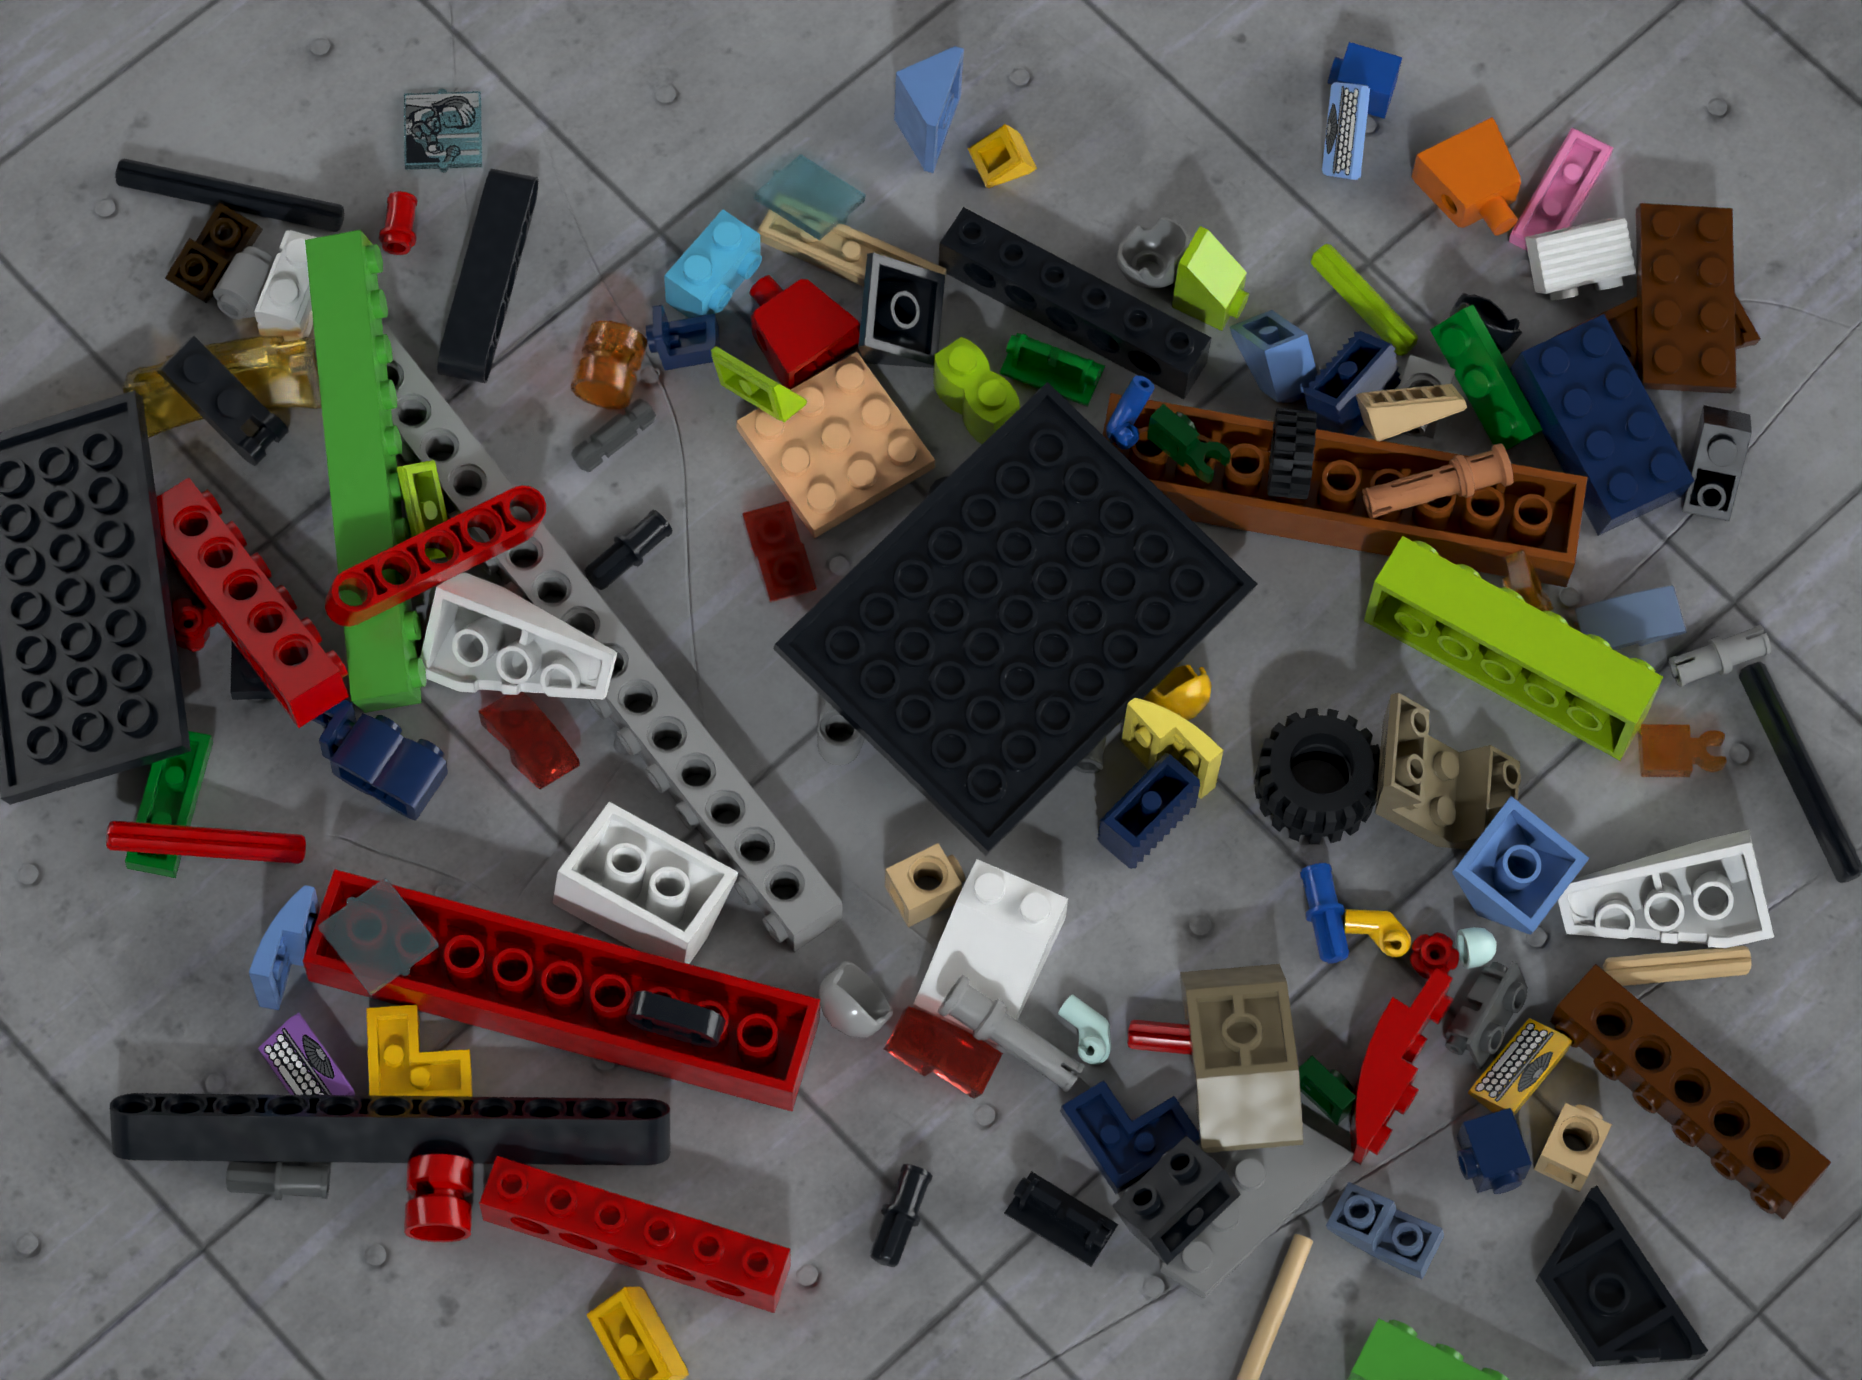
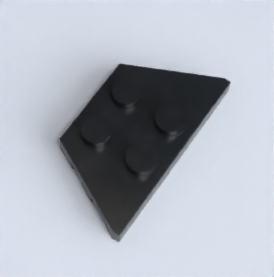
M1596 1185L1591 1188L1536 1279L1541 1290L1593 1367L1699 1360L1706 1355L1708 1349L1599 1187Z

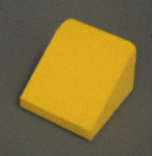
M1006 124L968 148L987 188L1028 175L1037 169L1021 134Z

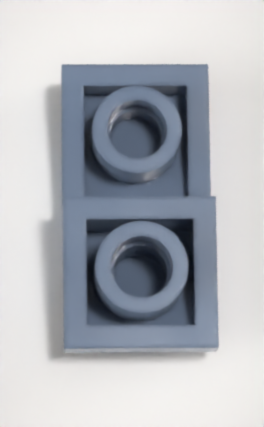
M1673 585L1631 593L1575 608L1580 631L1585 635L1593 634L1603 638L1610 644L1613 650L1638 644L1641 647L1687 633Z
M1350 1182L1345 1187L1326 1224L1329 1231L1355 1247L1419 1279H1423L1444 1238L1443 1228L1396 1209L1393 1200Z

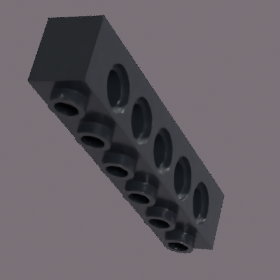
M965 207L962 208L940 241L938 265L946 268V274L1132 373L1149 379L1153 384L1183 400L1207 364L1211 343L1210 336Z

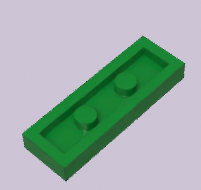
M1474 304L1460 310L1430 329L1450 368L1456 369L1455 377L1493 445L1501 443L1506 451L1543 430Z
M188 731L191 752L152 763L136 822L179 826L191 825L213 746L211 735ZM127 851L125 864L127 869L176 878L182 855Z

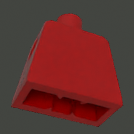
M767 275L759 279L751 287L749 294L760 306L751 315L753 337L781 385L791 390L824 371L858 347L859 321L808 279H800L783 290L772 276Z

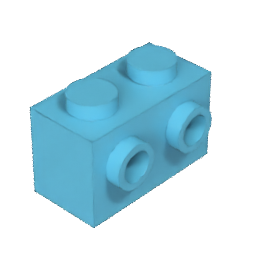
M722 209L664 275L666 303L688 318L721 312L730 301L735 290L745 279H749L760 266L762 261L760 234Z

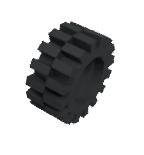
M1276 409L1269 458L1268 496L1307 500L1314 461L1316 412Z

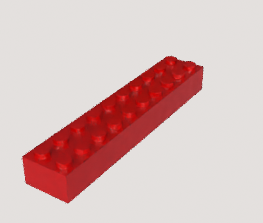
M336 869L333 871L303 958L308 981L399 1006L417 1005L418 1011L793 1112L820 1021V999ZM636 991L652 992L701 1006L724 1017L726 1023L718 1046L714 1048L701 1047L648 1032L632 1025L626 1020L625 1016L633 993Z

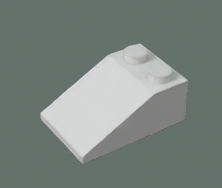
M976 859L954 905L913 1008L973 1034V1030L948 1014L943 1017L937 1013L951 988L964 975L969 979V985L993 1002L997 999L1004 1002V1006L1007 1008L1006 1014L1018 1021L1065 921L1068 898ZM989 1038L987 1039V1041H990V1042L996 1044V1043H995L994 1041H992L991 1039H989Z

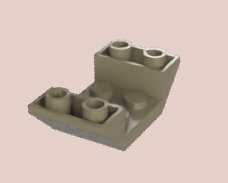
M1400 693L1391 694L1382 723L1375 813L1437 847L1469 850L1508 798L1512 796L1518 801V790L1521 782L1520 761L1492 745L1462 752L1454 750L1428 735L1430 710Z
M1280 964L1180 972L1185 1020H1188L1196 1082V1114L1201 1149L1205 1153L1303 1145L1298 1059L1288 986Z

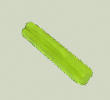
M1324 244L1314 252L1311 265L1384 341L1395 347L1394 352L1397 355L1404 356L1416 346L1418 335L1332 245Z

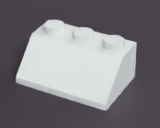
M608 802L558 870L552 904L635 950L690 964L707 940L737 879L738 872L615 804Z

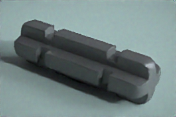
M636 399L625 408V415L617 414L590 435L592 441L588 443L584 440L572 450L571 455L578 467L586 472H591L603 462L601 457L606 455L609 458L637 436L636 430L638 428L643 431L655 421L656 414L649 403L642 399Z

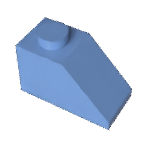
M1273 310L1229 326L1232 337L1261 391L1278 403L1294 402L1305 397L1303 388L1310 387L1309 382L1315 381V376L1318 373L1308 335Z

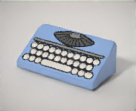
M1335 82L1331 85L1322 172L1326 176L1358 180L1361 177L1370 88L1367 85Z

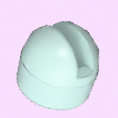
M1479 927L1458 930L1457 949L1465 969L1483 966L1494 957L1497 942L1491 932Z

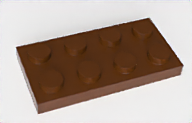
M1640 203L1636 208L1638 377L1645 389L1732 394L1737 388L1733 208Z

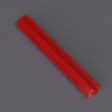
M124 821L110 822L106 831L107 848L114 851L294 864L301 863L306 854V840L301 834Z

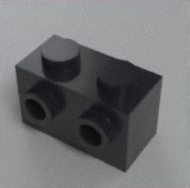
M1185 1136L1174 1148L1165 1152L1159 1162L1137 1183L1128 1187L1123 1196L1112 1206L1129 1231L1168 1265L1241 1194L1225 1169L1191 1139Z

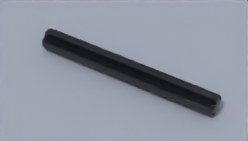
M121 159L115 172L116 183L119 186L217 207L220 202L235 211L333 232L339 231L344 221V208L341 204L130 159Z
M1756 662L1747 665L1741 669L1739 679L1836 880L1840 883H1846L1858 878L1862 873V863L1765 664Z

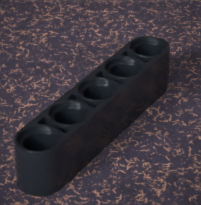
M490 169L440 346L437 365L439 375L480 383L487 382L538 194V177Z

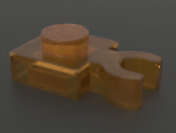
M1524 550L1505 556L1509 576L1503 578L1504 587L1516 591L1523 597L1526 603L1541 611L1553 610L1552 602L1549 596L1544 593L1540 578Z
M1641 724L1638 730L1641 777H1690L1693 771V764H1697L1700 768L1709 772L1722 770L1727 762L1726 756H1712L1707 752L1706 747L1721 746L1725 739V733L1710 730L1703 733L1699 738H1691L1690 725Z

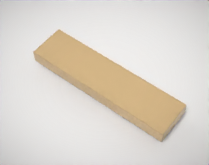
M778 195L757 230V233L760 234V242L864 287L867 254L873 252L944 274L946 278V268Z

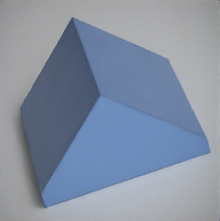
M956 46L896 72L894 120L924 171L934 173L961 97L964 49Z
M1510 796L1452 873L1478 916L1531 935L1589 860V857Z

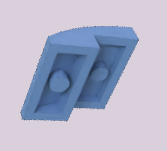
M304 885L288 900L271 922L259 944L249 971L259 1007L279 1010L291 965L304 966L303 958L320 912L315 887Z

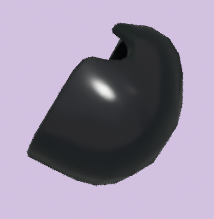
M1462 293L1451 309L1450 317L1474 304L1500 353L1503 354L1509 350L1522 334V331L1518 329L1520 321L1516 318L1508 320L1503 310L1490 299L1475 294L1468 295Z

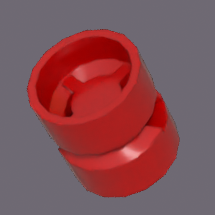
M427 1154L413 1157L407 1161L406 1190L407 1193L414 1197L405 1204V1235L428 1242H454L471 1236L472 1205L465 1200V1198L473 1193L474 1164L471 1160L457 1155Z

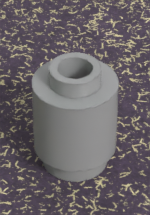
M252 246L246 247L242 253H237L213 291L214 297L218 301V308L224 314L234 319L254 317L255 308L275 259L267 252Z

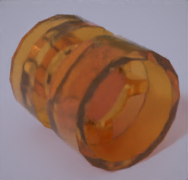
M614 321L593 322L588 327L582 346L583 358L577 362L571 382L572 392L584 402L596 407L617 410L626 408L632 400L637 383V375L635 373L641 369L648 346L647 339L642 333L623 323Z

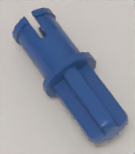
M1317 863L1304 867L1300 872L1309 907L1305 917L1308 922L1313 924L1320 959L1328 964H1333L1347 959L1349 955L1341 918L1345 913V908L1337 900L1331 865Z

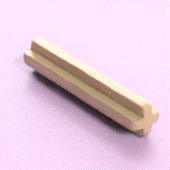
M1743 945L1729 948L1610 957L1605 960L1603 970L1622 986L1746 975L1751 969L1752 962L1748 947Z

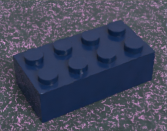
M1604 314L1522 351L1510 367L1513 377L1543 429L1542 433L1563 472L1587 477L1583 509L1598 536L1680 498L1695 481Z

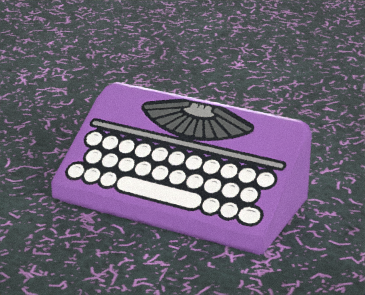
M299 1012L290 1017L258 1048L290 1095H355L352 1086Z

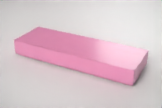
M1571 128L1512 230L1508 242L1527 251L1526 236L1571 227L1611 157L1613 147Z

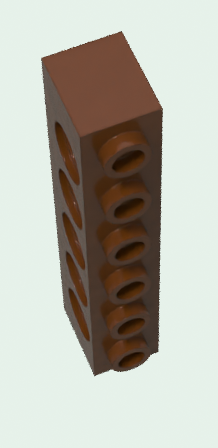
M1597 964L1589 970L1557 1005L1550 1022L1555 1026L1556 1031L1572 1040L1571 1047L1577 1048L1579 1046L1594 1059L1595 1067L1605 1077L1613 1081L1618 1079L1633 1092L1634 1100L1640 1107L1652 1114L1657 1112L1672 1125L1673 1133L1684 1144L1690 1147L1697 1146L1711 1158L1712 1166L1719 1174L1726 1179H1736L1751 1192V1199L1763 1211L1769 1214L1776 1213L1784 1220L1819 1181L1831 1164L1830 1160ZM1601 1021L1611 1022L1618 1028L1620 1035L1615 1037L1606 1036L1599 1031L1596 1023ZM1638 1054H1648L1657 1061L1659 1068L1654 1070L1645 1069L1638 1064L1635 1056ZM1687 1087L1696 1094L1698 1101L1694 1103L1682 1101L1676 1095L1674 1088ZM1721 1119L1730 1122L1735 1127L1737 1135L1725 1136L1719 1133L1715 1128L1714 1121ZM1765 1153L1774 1160L1776 1169L1766 1170L1761 1168L1755 1162L1753 1154Z

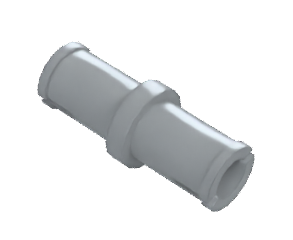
M1757 625L1752 629L1725 639L1719 636L1708 639L1706 646L1669 658L1673 678L1679 676L1676 679V683L1679 687H1682L1689 682L1717 672L1720 675L1732 672L1735 665L1762 655L1771 654L1767 633L1761 635V633H1764V628L1761 625Z

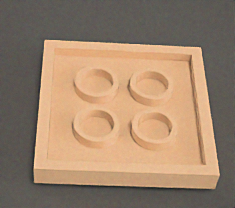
M858 352L851 354L792 388L791 391L805 398L807 404L787 421H779L759 408L736 421L738 432L814 539L935 468L934 457Z

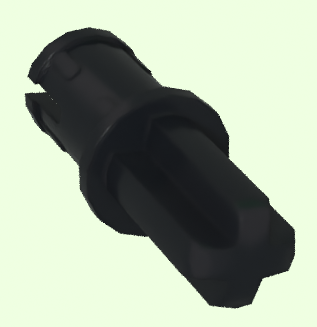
M653 509L625 535L617 534L614 537L615 543L585 568L584 573L590 583L596 588L604 590L631 566L639 567L643 563L642 557L664 538L672 534L673 530L670 524L658 511Z
M904 1164L901 1167V1173L889 1204H884L881 1208V1213L884 1217L870 1256L877 1263L884 1266L896 1267L899 1264L912 1227H916L920 1223L921 1218L917 1214L928 1184L933 1176L927 1170L915 1165Z

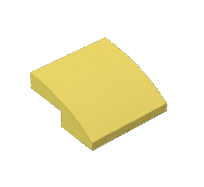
M1134 698L1127 703L1121 741L1148 770L1165 753H1168L1200 779L1198 794L1200 799L1216 787L1223 749L1198 727L1162 706L1139 698Z

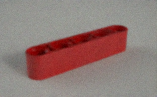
M521 485L511 488L344 570L336 576L326 596L325 610L327 615L340 626L350 627L358 625L527 541L534 536L546 514L544 496L531 486ZM515 506L522 507L530 514L531 520L527 522L517 520L511 514L510 508ZM477 527L484 530L488 534L490 541L483 543L473 540L467 529ZM425 549H439L446 555L447 562L440 564L431 561L426 556ZM394 569L400 572L405 583L395 585L387 582L383 577L382 571ZM344 590L353 591L361 598L362 604L349 606L340 599L338 593Z

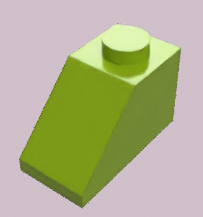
M1199 226L1178 263L1172 308L1222 331L1230 316L1238 319L1247 303L1249 293L1244 291L1247 272L1214 235L1202 226Z

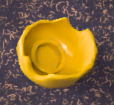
M1182 665L1176 667L1144 700L1162 706L1189 721L1195 718L1209 703L1212 684L1204 667H1199L1200 675L1198 676L1190 665Z

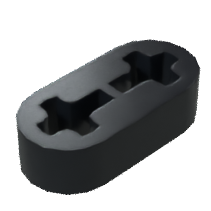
M636 991L633 993L625 1016L629 1023L645 1031L707 1048L718 1046L726 1023L724 1017L710 1009L647 991Z

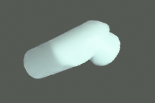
M1070 995L1060 1008L1058 1015L1078 1028V1054L1080 1058L1088 1064H1101L1108 1058L1112 1049L1109 1021L1075 995Z

